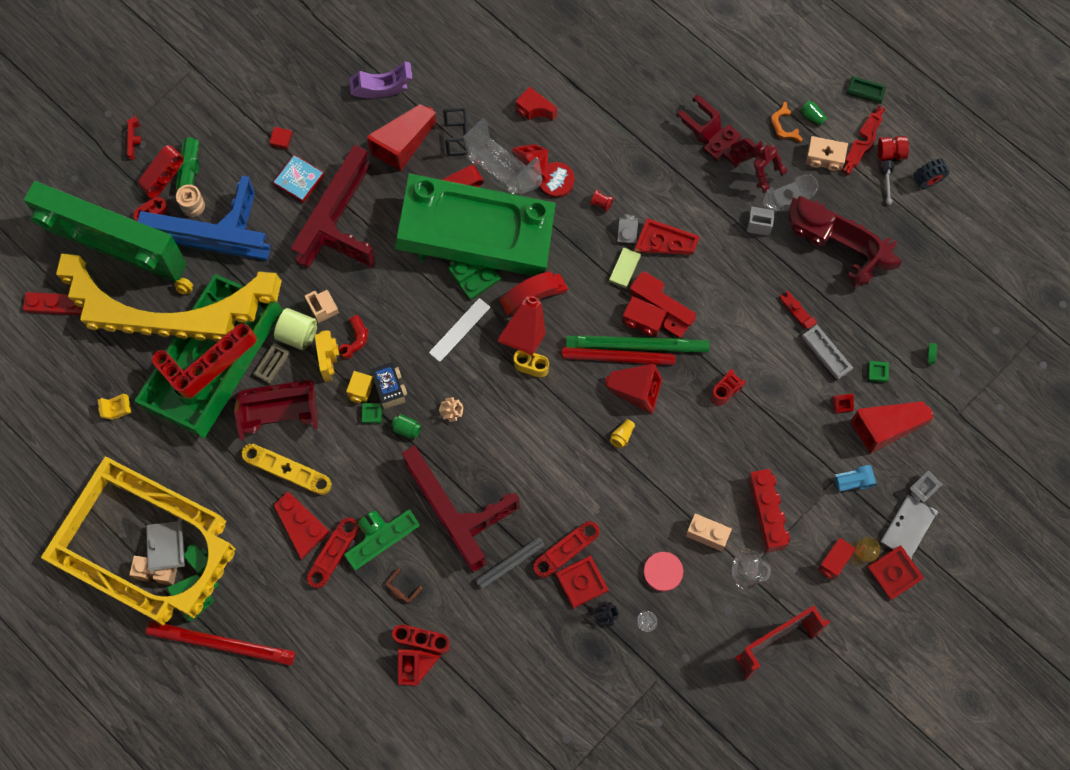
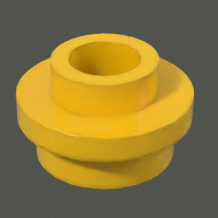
M180 278L174 283L177 292L182 295L191 294L193 291L192 282L186 278Z

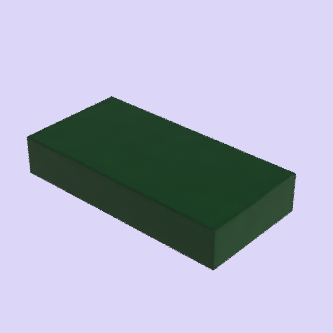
M852 76L846 94L881 104L887 86Z

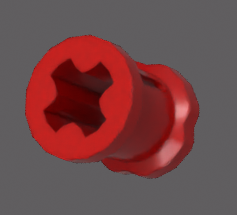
M596 190L590 205H597L603 208L605 212H608L614 197H608L601 194L599 190Z

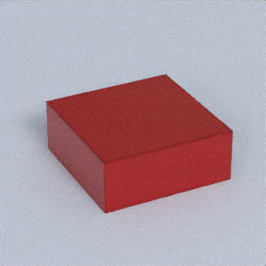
M274 127L269 142L270 146L288 149L293 134L292 130Z

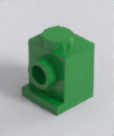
M192 544L185 550L184 557L202 576L207 566L209 554L203 547L199 549L195 544Z

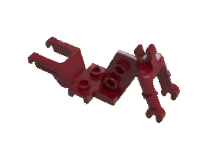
M695 95L692 101H696L698 107L711 118L705 126H700L683 110L676 113V117H680L682 123L693 131L697 140L707 144L703 151L713 156L716 162L721 157H724L737 168L742 162L756 158L753 163L756 171L755 175L759 181L756 187L758 189L762 188L764 194L770 189L764 173V167L771 160L773 161L774 171L778 170L781 177L787 173V168L781 163V156H779L776 146L766 145L764 147L761 141L755 145L747 137L740 140L742 135L729 124L722 129L720 113L700 95Z

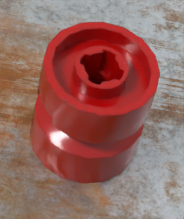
M896 136L894 139L891 137L879 138L878 157L880 161H891L893 158L895 160H906L908 158L909 144L906 136Z

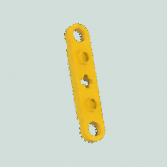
M248 444L243 448L242 457L250 465L319 495H325L331 490L332 483L326 475L255 444ZM256 450V457L249 459L247 457L248 451ZM287 465H290L289 467L291 471H287L284 474L282 467H287ZM325 480L327 482L326 488L318 489L316 487L317 482Z

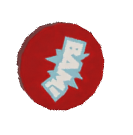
M553 162L548 164V180L541 176L538 177L539 188L549 197H564L574 187V173L564 163Z

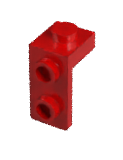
M839 538L818 570L824 577L834 581L856 550L855 547Z

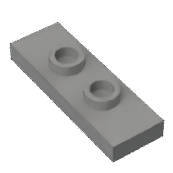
M818 325L802 335L801 338L837 381L853 370L851 364Z

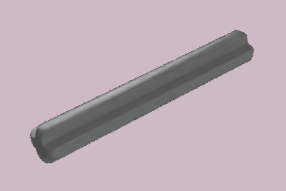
M540 537L536 538L477 578V585L483 589L545 546Z

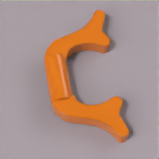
M784 102L782 108L772 115L771 123L779 138L793 139L801 143L803 139L798 134V129L787 133L782 130L779 123V117L789 116L791 113L787 109V102Z

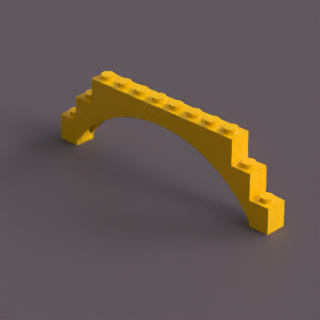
M61 254L56 275L63 283L71 285L68 298L74 302V305L83 307L80 320L88 329L97 330L98 328H103L110 332L122 330L129 334L140 332L144 335H151L153 333L162 337L173 335L181 339L194 337L200 341L212 339L215 342L220 341L234 329L235 321L246 323L247 321L254 322L258 301L262 303L277 302L281 286V279L276 273L258 272L257 277L245 287L212 305L186 312L154 313L126 306L102 292L89 276L85 268L86 262L79 255Z

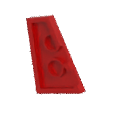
M647 218L634 252L693 255L700 236Z
M289 492L274 504L301 560H303L330 531Z

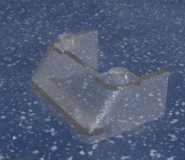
M483 117L463 137L468 153L467 158L473 163H478L501 181L512 194L521 195L537 189L542 184L539 159L535 157L526 166L490 138L486 118Z

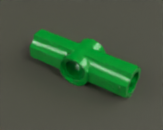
M187 137L183 139L181 155L184 158V162L177 171L176 191L184 185L194 186L195 175L198 174L199 170L198 153L200 146L199 140Z

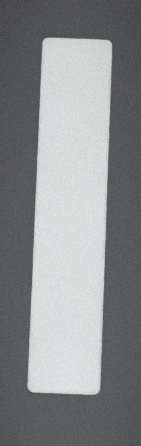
M479 298L429 353L438 361H441L489 310L490 306Z

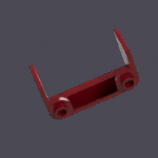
M303 380L239 391L234 414L240 441L244 440L245 432L248 434L255 433L261 427V424L299 418L301 423L305 425L313 424L314 429H318L319 417L314 381Z

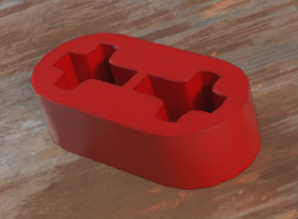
M155 197L138 207L134 211L133 216L138 221L140 211L163 215L166 213L168 206L163 198ZM159 204L161 208L158 209L155 205Z

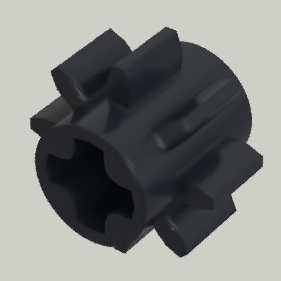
M599 602V607L594 610L596 622L600 623V626L614 625L613 620H617L619 616L617 607L612 605V602Z

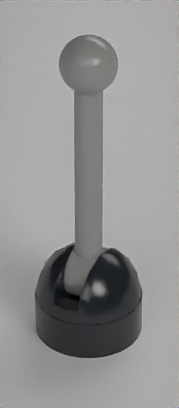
M882 161L879 163V169L886 177L887 199L885 203L891 205L893 201L890 197L889 175L894 171V162Z

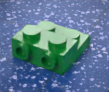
M453 260L450 262V267H448L450 275L470 301L501 281V277L494 268Z

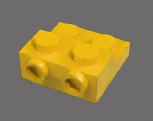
M321 331L315 335L320 372L324 382L327 383L332 382V375H335L333 363H337L336 356H339V348L336 339L331 337L330 331Z

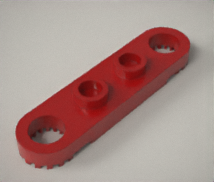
M344 518L340 521L336 530H334L313 567L308 572L307 581L311 587L315 589L324 587L359 531L358 523L354 518ZM346 523H352L354 530L347 533L343 530V527ZM320 573L323 575L322 581L317 584L312 582L313 575Z
M593 521L583 523L535 561L533 566L534 573L540 578L549 577L598 538L600 532L598 525ZM586 527H593L595 534L589 537L585 535L584 529ZM543 562L549 565V570L544 573L538 570V565Z

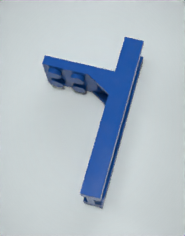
M242 176L240 182H237L236 199L232 200V211L218 224L140 211L137 221L172 235L174 241L179 246L264 261L268 260L271 249L270 244L263 243L266 240L265 233L245 230L255 195L250 178L247 176Z

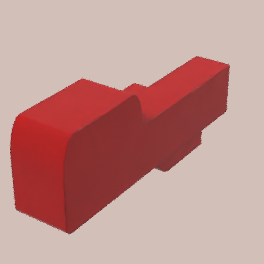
M642 272L631 285L630 294L642 301L666 310V317L668 318L664 322V328L677 337L682 338L688 327H691L696 320V313L664 294L663 282L647 272Z

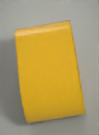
M520 350L514 354V366L518 371L540 378L548 374L549 361L545 356L536 353L532 356ZM520 358L527 359V362L524 364H520L518 360ZM544 364L546 367L544 369H537L536 365Z

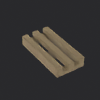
M273 343L253 373L254 376L271 385L290 356V351ZM277 349L278 352L276 353V355L274 356L269 366L262 375V370L264 369L269 359ZM280 358L279 362L277 363L269 377H267L272 368L274 367V365L276 364V362L278 361V359Z

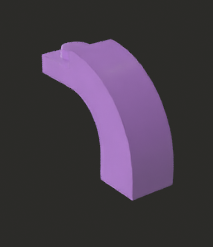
M404 61L394 70L384 74L357 72L349 78L351 95L362 98H381L405 91L407 83L412 80L411 64Z

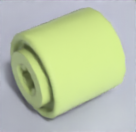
M286 308L278 319L274 338L287 345L305 350L315 337L317 321L315 318Z

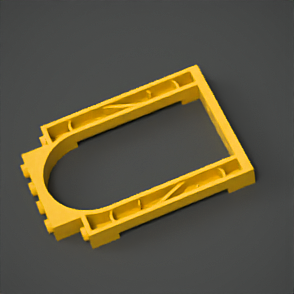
M105 456L41 558L164 626L172 617L174 608L192 618H195L201 612L205 599L212 594L214 584L217 579L222 577L224 568L233 559L236 548L229 542L217 537L225 529L227 521L223 517ZM108 482L190 523L203 533L208 544V562L203 575L190 589L174 596H156L66 549Z

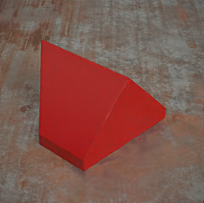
M536 144L512 149L519 167L548 180L549 150Z
M399 649L398 685L418 686L419 682L440 656L419 650Z

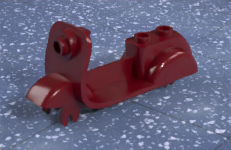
M802 196L792 198L788 217L791 228L797 236L805 237L817 246H825L830 237L868 258L867 263L862 268L857 264L853 265L852 269L856 270L857 274L851 272L848 274V278L854 280L852 284L854 289L858 286L863 287L864 284H869L873 276L871 273L875 267L883 270H894L900 267L901 260L893 254V249L897 245L896 240L892 244H889L890 237L881 241L878 236L865 229L863 224L859 226L855 223V220L850 221L826 209L824 203L821 206L818 205L819 200L812 202Z

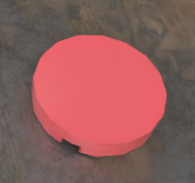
M659 552L649 557L645 563L644 577L648 585L654 590L667 592L679 585L683 578L684 570L682 563L675 555L668 552Z

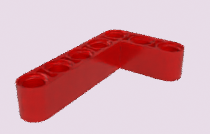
M239 324L184 371L163 350L155 352L152 362L182 397L189 399L194 397L256 343L257 338L248 325Z

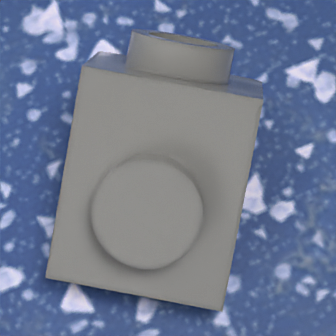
M625 214L623 217H619L618 242L636 243L638 219L634 218V215Z
M927 471L910 487L912 490L911 495L917 501L922 500L925 502L943 484L930 471Z

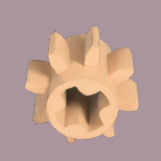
M453 397L446 398L444 402H441L439 408L440 415L444 420L448 419L449 422L457 421L458 417H462L463 405L459 402V399L454 400Z

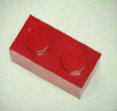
M632 296L623 314L622 322L629 328L642 330L647 336L653 335L657 337L666 318L667 311Z

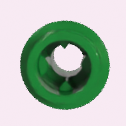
M808 100L800 110L803 117L819 126L827 119L814 101L812 103Z

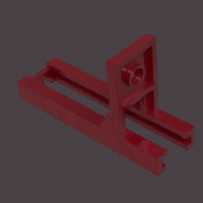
M355 144L350 150L291 247L292 252L299 253L295 259L296 263L309 269L322 246L326 245L373 268L376 262L371 245L364 241L359 242L348 233L343 234L339 232L335 226L371 167L370 162L366 160L368 156L367 150Z
M414 445L402 452L405 465L471 571L474 573L486 566L485 555L473 537L520 509V499L516 492L504 495L500 498V502L495 505L493 503L489 504L483 509L484 512L458 513L417 447Z

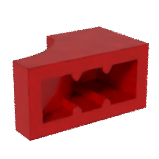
M530 86L515 101L516 112L528 120L541 116L553 121L557 117V107Z

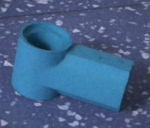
M871 465L861 466L854 471L835 474L834 476L836 488L839 492L855 488L867 489L877 485Z

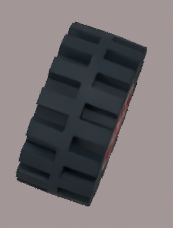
M938 158L918 168L914 172L913 177L920 189H927L943 181L944 178L948 177L947 175L950 174V171L943 159Z

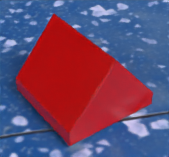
M853 393L837 395L831 398L834 413L854 411Z

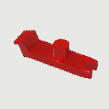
M134 115V118L127 120V155L129 160H134L135 145L142 144L141 136H135V128L140 126L136 115Z
M785 292L787 297H784L782 294L779 298L804 328L809 329L817 323L814 317L809 316L801 306V303L790 292Z

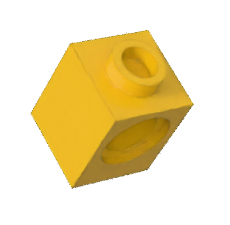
M354 371L346 391L348 398L355 403H367L374 384L373 377Z

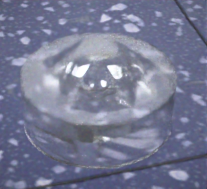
M643 611L637 616L636 624L640 630L650 632L657 626V617L652 612Z

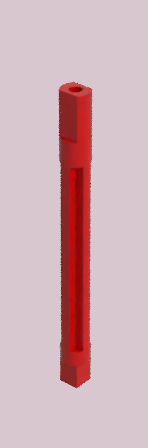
M150 621L146 628V635L196 644L291 666L295 660L294 651L253 644L167 624L163 626L153 621Z

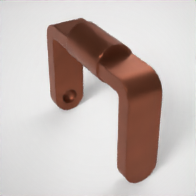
M398 568L388 579L386 586L397 599H402L407 604H410L422 591L423 587L420 586L409 599L404 596L405 594L391 585V582L401 572V569Z

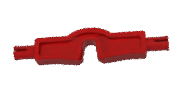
M881 105L878 106L875 113L870 114L868 120L860 129L859 135L866 139V142L854 141L845 160L846 166L842 171L844 174L849 175L852 168L858 166L862 156L873 147L876 131L883 118L881 116L885 111V108Z

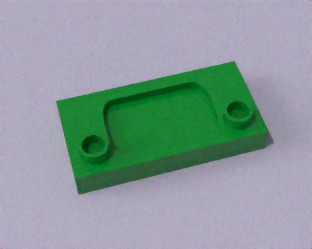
M409 174L395 249L536 276L545 273L547 268L556 203Z
M37 181L33 182L24 198V202L33 213L30 219L43 227L45 231L172 282L180 279L187 266L183 255L170 234Z
M214 274L192 310L217 303L233 295L244 286ZM258 301L254 322L247 321L246 323L235 321L234 328L239 324H246L256 335V343L194 397L189 399L182 397L162 373L155 368L135 399V402L144 411L204 439L283 309L278 302L262 303ZM175 336L166 352L184 371L217 342L212 339L200 341L194 337L181 339Z

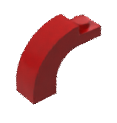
M551 271L545 272L518 284L500 299V302L508 316L514 315L527 296H534L539 300L546 296L563 294L568 288L560 274H552Z

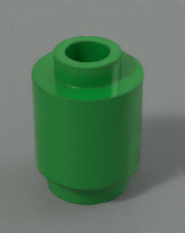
M400 414L399 417L396 416L391 427H394L393 432L409 439H416L422 425L418 424V421Z

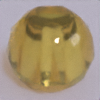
M865 537L857 542L855 551L859 559L871 562L879 557L881 548L878 541L871 537Z

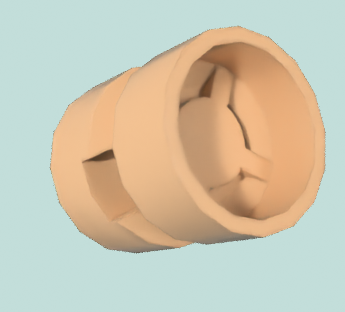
M184 185L179 188L176 193V199L182 212L189 217H196L202 214L205 209V203L198 188L193 185Z

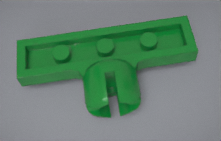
M410 509L390 523H385L377 511H371L367 515L373 523L372 525L369 524L365 517L358 521V526L364 533L365 540L344 554L355 571L420 526Z

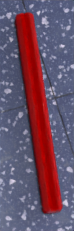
M567 347L562 349V358L660 365L675 364L674 354Z

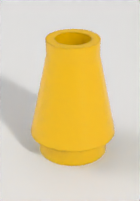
M626 419L610 435L611 444L620 449L627 446L635 424Z

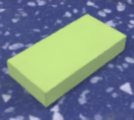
M623 248L609 282L627 289L641 254Z

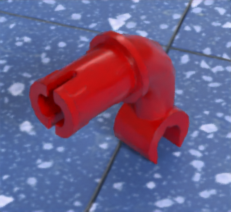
M359 315L349 319L355 332V341L350 345L342 344L339 347L341 353L348 350L347 353L342 355L344 359H350L353 353L360 350L367 342L369 330L365 328Z

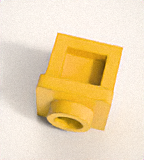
M121 394L109 400L98 399V409L102 418L115 420L131 413L127 394Z

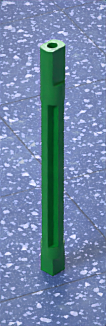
M578 335L567 336L566 339L567 348L709 352L710 345L709 340Z

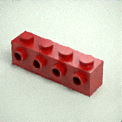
M770 469L751 472L748 480L765 551L769 553L785 550L788 542H790V535L788 530L785 531L783 523L786 520L784 512H780L779 508L781 498L779 493L775 491V475L771 474Z

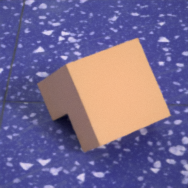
M328 290L319 294L313 291L305 295L308 306L318 323L339 313Z

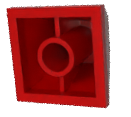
M527 296L498 338V342L533 356L546 334L541 301H538L534 296Z
M649 364L613 371L610 373V376L607 375L605 386L608 387L610 392L653 414L663 378L656 365Z

